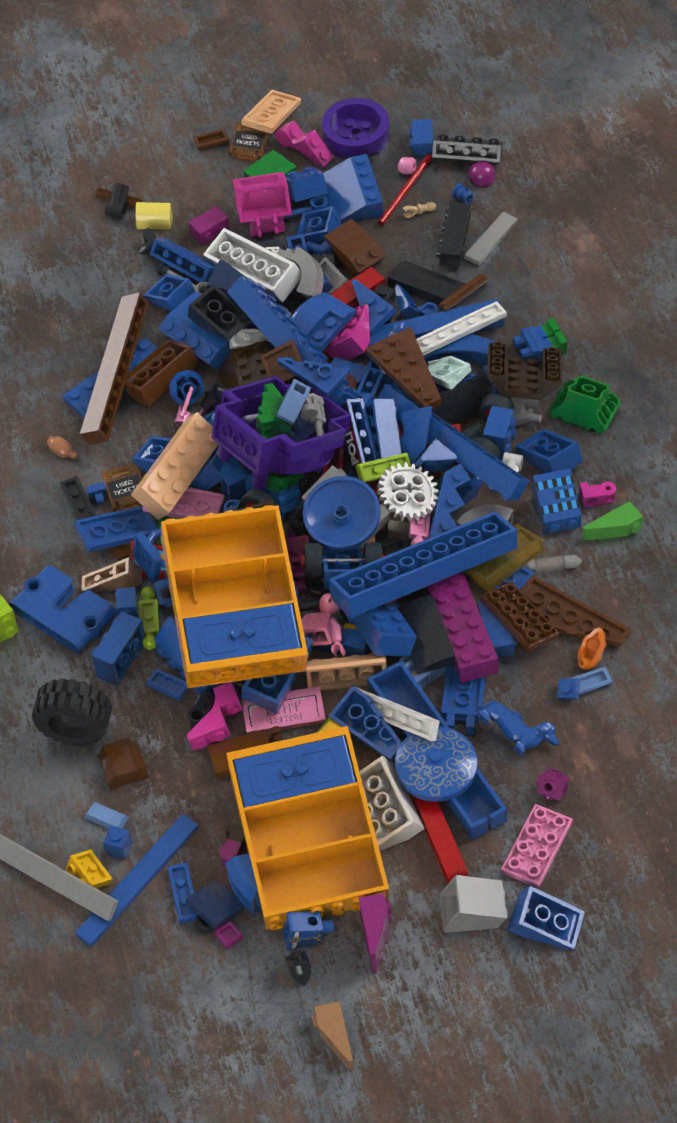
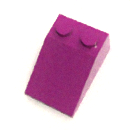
M384 893L359 898L360 917L373 974L378 971L389 934V923H392L390 901L385 900Z

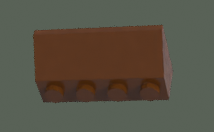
M168 339L128 373L124 389L136 402L149 407L169 390L170 380L174 374L184 370L192 371L199 364L192 347Z

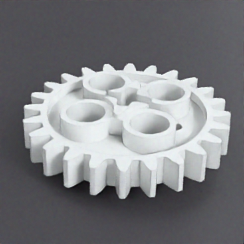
M405 462L403 467L399 463L396 468L391 466L389 470H385L379 479L377 494L381 496L378 501H384L383 506L385 505L389 508V513L394 512V518L401 515V521L405 517L408 518L409 522H411L413 517L416 521L419 520L420 516L425 518L435 508L438 499L436 495L439 492L438 489H435L437 483H431L434 477H427L429 471L421 472V466L415 469L414 463L411 467H408L407 462Z

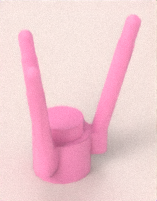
M193 387L189 389L184 406L179 404L174 421L175 426L178 428L181 427L187 418L192 416L186 409ZM202 408L198 413L202 415L204 409Z

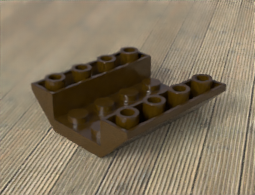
M498 341L489 342L487 378L504 397L542 400L562 385L561 350L554 347L543 348L541 361L533 358L519 359L514 356L508 358L507 344Z

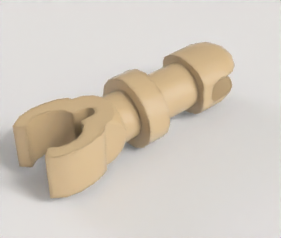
M427 202L424 205L417 204L416 207L405 206L403 209L406 212L410 210V212L403 215L405 218H411L417 213L420 215L425 211H434L437 206L434 202Z

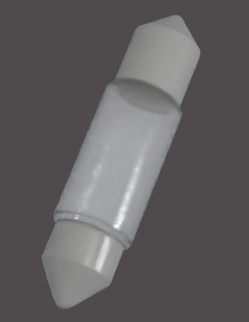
M576 554L538 557L526 560L522 566L536 573L577 568L582 559Z

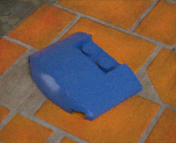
M323 292L301 304L290 317L297 323L295 326L307 334L306 338L317 345L316 350L322 352L357 311L328 293Z

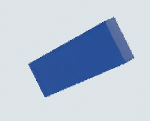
M188 862L168 866L179 924L195 921L198 914L185 903L186 898L194 894Z

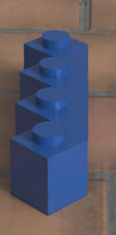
M461 464L446 471L440 478L437 504L433 509L430 521L429 538L458 527L451 516L459 512L465 503L457 491L465 487L471 480Z

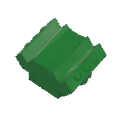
M580 375L563 384L549 412L553 419L562 417L565 424L568 422L585 428L586 431L594 428L596 433L600 434L607 430L621 401L615 393L609 392L610 385Z
M273 383L264 385L262 404L258 407V415H256V432L265 439L281 434L287 435L292 427L290 423L276 417L284 397L281 396Z

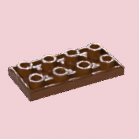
M512 581L481 595L480 600L527 652L559 637L560 633Z

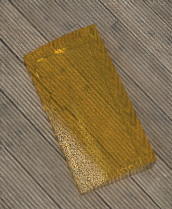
M515 524L513 527L517 529V549L469 568L464 572L476 584L489 592L545 550L543 539L524 527Z

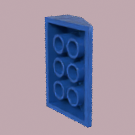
M367 154L350 157L323 173L328 193L323 195L327 198L328 207L334 206L340 216L341 225L350 219L358 222L383 215V201Z
M195 291L166 316L158 330L172 340L191 346L198 358L218 371L232 349H230L229 341L200 328L187 317L189 305L201 295Z

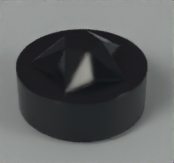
M199 915L196 917L195 928L197 931L209 934L215 930Z

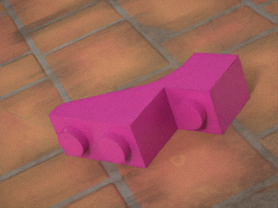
M295 121L284 124L273 134L283 148L293 147L320 168L325 167L334 158L315 130L304 134Z
M232 682L213 688L215 693L213 708L187 734L188 741L193 750L202 749L209 744L222 741L231 736L225 717L243 710Z

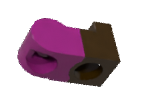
M228 824L225 830L227 841L219 850L221 863L225 867V863L232 857L242 855L246 846L243 829Z

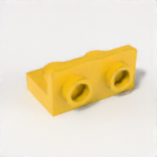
M91 849L70 856L66 866L68 873L95 888L111 884L112 877Z

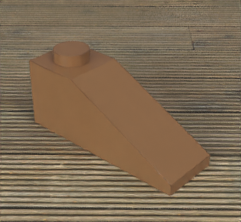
M128 557L82 576L81 592L84 593L88 589L93 593L116 591L119 588L138 586L142 584V568Z
M340 1001L315 1006V1015H311L313 1027L318 1028L320 1037L349 1070H354Z

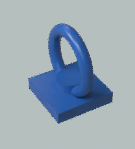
M161 529L151 532L147 537L141 531L135 534L132 556L152 583L159 580L161 567L166 568L165 560H162L158 549L152 545L156 538L161 537Z

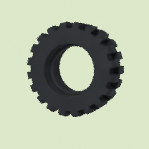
M54 679L46 682L39 688L32 712V721L39 732H43L44 736L51 737L54 741H61L67 745L69 743L75 746L80 744L85 746L90 743H97L107 733L112 704L109 697L105 695V692L97 689V686L93 684L89 685L85 681L80 682L76 681V679Z

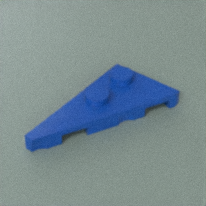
M354 279L352 284L360 307L368 304L370 334L374 335L396 312V309Z
M279 357L277 359L279 365L327 397L351 373L349 367H344V369L335 368L332 364H320L319 362L306 360L304 362L293 361V358Z

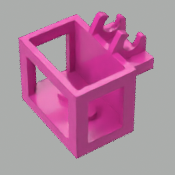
M283 172L232 180L237 214L240 223L249 222L251 237H262V234L275 232L278 235L279 232L285 231L283 216L292 215L288 184Z

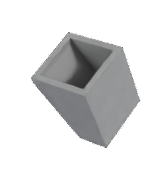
M455 875L439 894L443 932L445 933L499 928L507 919L508 910L505 907V890L503 889L502 880Z

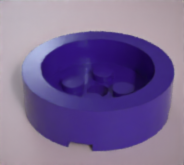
M350 98L339 101L328 108L322 118L323 142L333 155L342 159L367 154L369 158L370 155L376 152L379 154L387 146L390 138L388 113L380 104L369 99Z

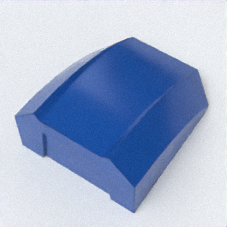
M334 206L303 212L298 223L296 235L304 234L305 241L324 242V236L341 225L340 216Z
M165 274L143 297L165 310L172 311L194 293L195 289L190 279Z
M219 446L213 451L191 482L196 489L209 491L211 487L221 482L220 471L224 461L219 459Z
M248 853L232 857L225 863L229 873L230 885L240 902L252 914L260 912L261 906L250 855Z

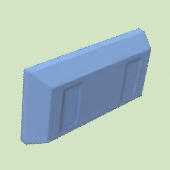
M605 666L573 677L580 680L579 695L613 683Z
M93 802L84 819L109 829L110 825L123 828L129 816Z

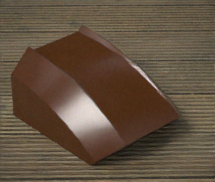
M124 738L103 745L98 757L110 791L120 786L149 778L137 743Z

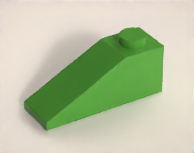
M629 501L583 526L582 539L587 541L616 538L637 533L642 528L643 516Z

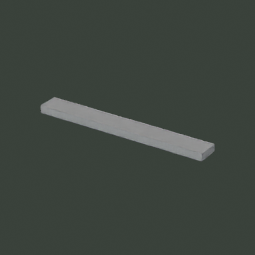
M0 834L1 860L105 920H112L118 900Z

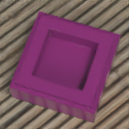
M231 920L214 931V936L226 950L243 939V934Z

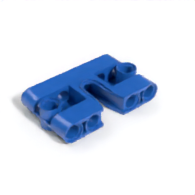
M48 564L36 577L26 580L25 587L9 602V606L17 615L78 654L90 640L100 637L101 628L114 618L117 611L113 605L89 589L72 600L65 608L61 609L75 591V587L72 586L73 579Z

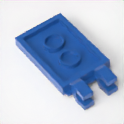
M448 666L446 668L441 717L446 720V724L450 729H455V721H466V735L474 736L475 722H479L477 716L480 710L477 708L478 706H483L486 677L460 683L455 667Z

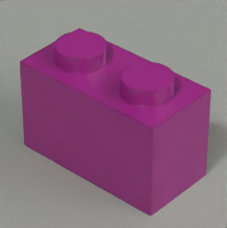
M217 206L188 222L190 235L201 245L212 241L224 228L230 229L228 217Z

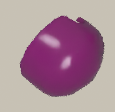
M477 162L470 167L469 178L472 179L475 186H489L495 180V171L488 162Z

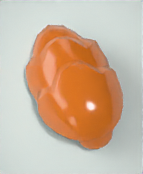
M594 629L582 641L577 656L578 665L583 670L593 669L602 659V653L607 645L603 629Z

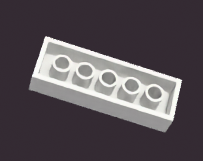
M225 228L203 254L212 264L217 266L219 260H223L247 278H251L256 284L259 282L266 288L265 292L272 295L282 303L301 280L302 273L295 263Z

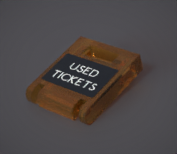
M237 121L229 148V156L233 157L235 151L236 158L255 160L257 152L258 160L264 156L269 133L241 125V121Z
M131 463L101 472L113 512L117 511L115 503H119L121 510L141 505L131 495L142 480L138 465ZM125 473H130V474H128V475H124V476L117 477V478H114V479L112 478V477L119 476V475H122V474H125Z

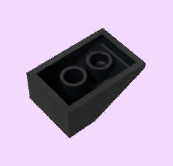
M215 284L194 300L188 308L187 317L200 328L227 341L252 321L239 305Z

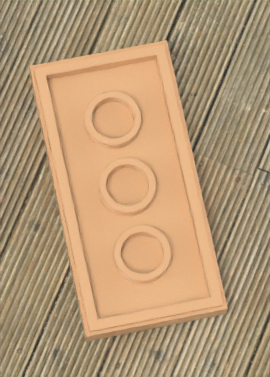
M271 90L241 120V125L272 134L301 104V98Z

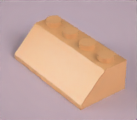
M371 653L369 655H352L350 657H333L331 659L307 661L308 688L320 686L321 691L352 686H368L367 678L386 669L385 656Z

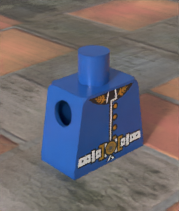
M311 911L288 912L286 914L283 928L286 950L321 943L323 933L334 932L333 921H322L318 911L314 913Z

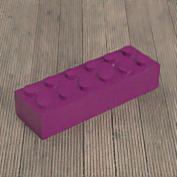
M463 571L427 586L426 595L433 594L455 655L454 667L460 683L499 673L497 654Z

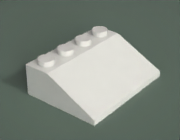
M381 756L359 771L379 851L409 840L425 829L408 791L403 788L397 778L393 762Z

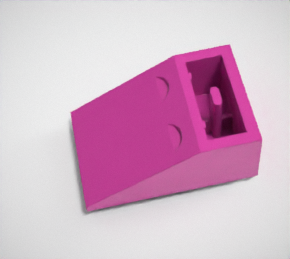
M368 304L354 308L357 313L326 347L325 351L333 359L338 357L350 360L365 353V348L368 347L370 342Z

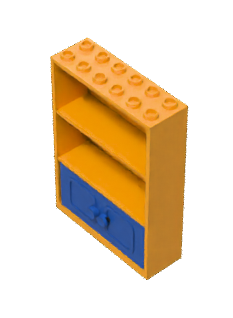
M266 505L256 509L229 510L219 514L208 513L204 516H187L183 519L170 518L161 521V541L187 688L306 671L308 652L279 506Z
M348 726L226 753L266 929L279 930L283 928L288 912L311 911L314 913L318 911L320 912L321 919H323L324 916L331 914L332 916L342 915L345 913L344 911L348 910L360 911V897L384 893L385 900H389V886Z

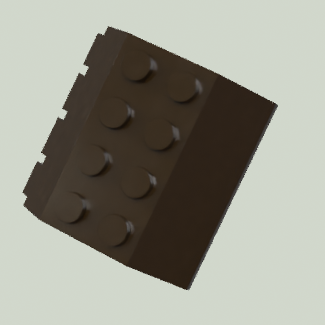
M263 340L230 351L218 370L221 384L233 389L269 378L260 356L275 349V346L271 342Z

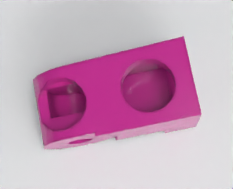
M587 482L580 483L579 496L582 507L587 508L614 502L616 496L615 484L603 482L601 485L588 486Z

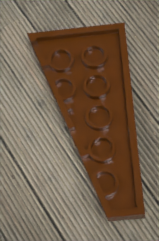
M411 327L365 348L366 355L421 408L429 406L435 408L441 405V397Z
M533 575L520 590L561 634L584 639L594 629L601 628L605 632L606 643L621 647L631 634L630 628Z

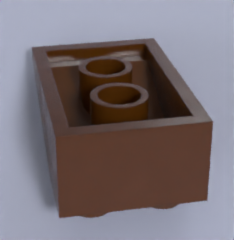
M352 219L324 236V239L352 278H355L369 267L373 268L381 263L386 256L377 241Z

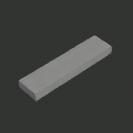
M502 212L465 253L464 259L479 266L518 223V218Z

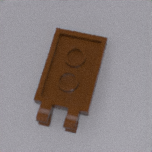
M274 726L267 733L265 729L208 745L207 749L217 779L230 775L226 753L282 741L280 727Z

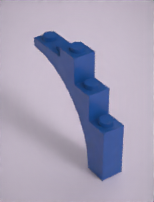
M469 334L424 355L427 366H429V361L447 356H453L464 362L488 365V343L495 341ZM386 375L384 379V384L399 387V385H397L388 375Z

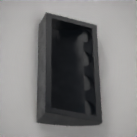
M405 260L399 263L388 275L389 287L395 289V286L398 284L409 292L410 295L435 303L438 306L440 302L466 284Z
M479 374L458 383L451 390L447 388L440 391L441 405L433 408L432 412L450 425L459 424L479 415L483 398L488 394H493L491 382L487 378V374Z
M433 594L417 598L399 607L398 610L417 636L410 655L416 673L421 674L455 665V655Z

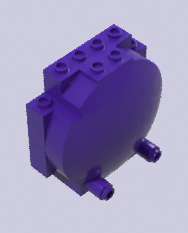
M274 376L222 391L221 404L215 407L211 438L219 444V459L226 462L230 461L233 456L254 472L252 480L254 488L262 490L267 486L269 472L300 474L320 469L328 464L334 456L335 449L344 445L345 433L349 432L351 415L327 396L302 380L299 382L311 387L310 394L319 395L324 400L323 407L326 423L323 425L324 435L317 436L316 432L298 443H295L285 434L265 439L256 432V415H258V407L262 404L264 385L273 383L283 397L291 385L285 384L278 377Z

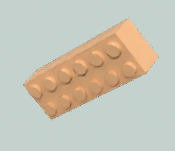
M198 412L184 421L131 494L158 520L170 513L218 446V443L211 438L213 426Z

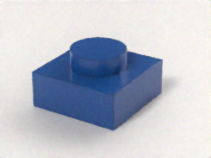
M578 678L559 679L557 698L559 700H578L580 680Z

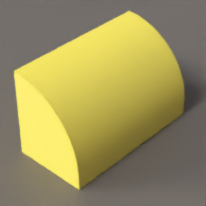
M136 202L137 229L171 230L173 219L171 203Z

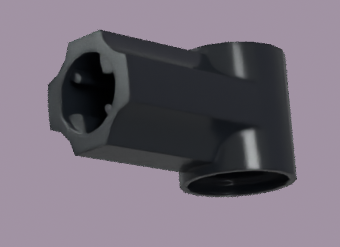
M114 183L110 201L107 202L105 207L106 216L120 219L125 217L129 186Z
M217 383L213 384L210 393L201 400V407L204 409V412L210 413L215 410V407L221 404L222 391L231 388Z
M200 692L194 707L188 711L191 730L213 708L215 696L211 692Z

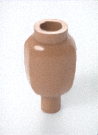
M51 436L47 440L46 446L55 455L61 458L71 457L74 460L78 458L79 454L73 451L71 444L59 436Z

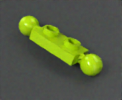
M144 587L140 593L142 601H138L139 619L142 620L145 632L142 643L146 649L152 650L156 648L154 640L160 631L158 599H154L156 596L155 590L152 587Z

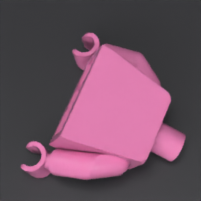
M331 612L309 613L301 619L304 636L313 640V646L328 645L334 642L331 651L335 657H337L336 653L338 650L341 651L343 656L345 655L346 651L340 644L342 641L341 626L337 619L333 618Z

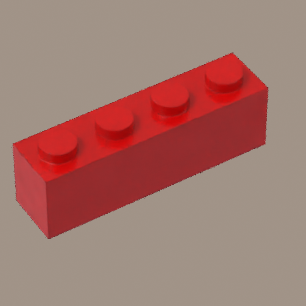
M369 267L329 295L355 308L360 305L352 281L356 279L374 292L379 284L385 285V278L374 268Z

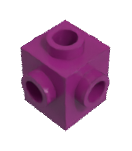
M547 769L538 776L536 785L539 786L537 793L542 794V797L546 799L560 801L566 795L570 777L562 775V772L557 769Z

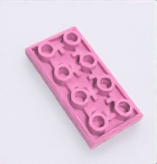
M535 804L501 868V874L539 889L573 823V819Z

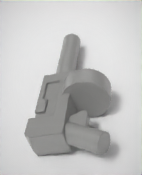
M308 393L305 404L300 410L301 418L307 421L310 420L311 424L315 425L317 436L324 435L323 425L326 423L323 407L324 400L319 395Z
M511 397L514 404V418H517V426L529 423V421L541 422L542 415L533 414V409L538 406V400Z

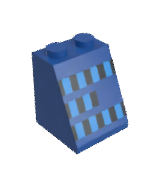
M571 469L534 475L533 501L544 534L581 527L582 515Z

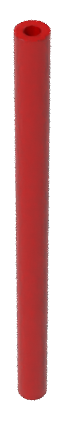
M431 154L425 156L378 220L379 225L383 226L432 160Z

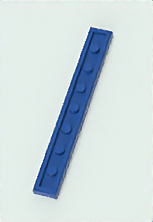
M182 814L109 894V896L118 900L112 920L107 921L92 913L75 932L76 937L92 947L196 832L199 825Z

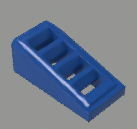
M397 284L395 291L401 315L407 319L420 315L409 292Z

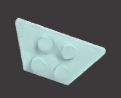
M453 356L428 362V368L434 383L450 390L472 371L469 363Z

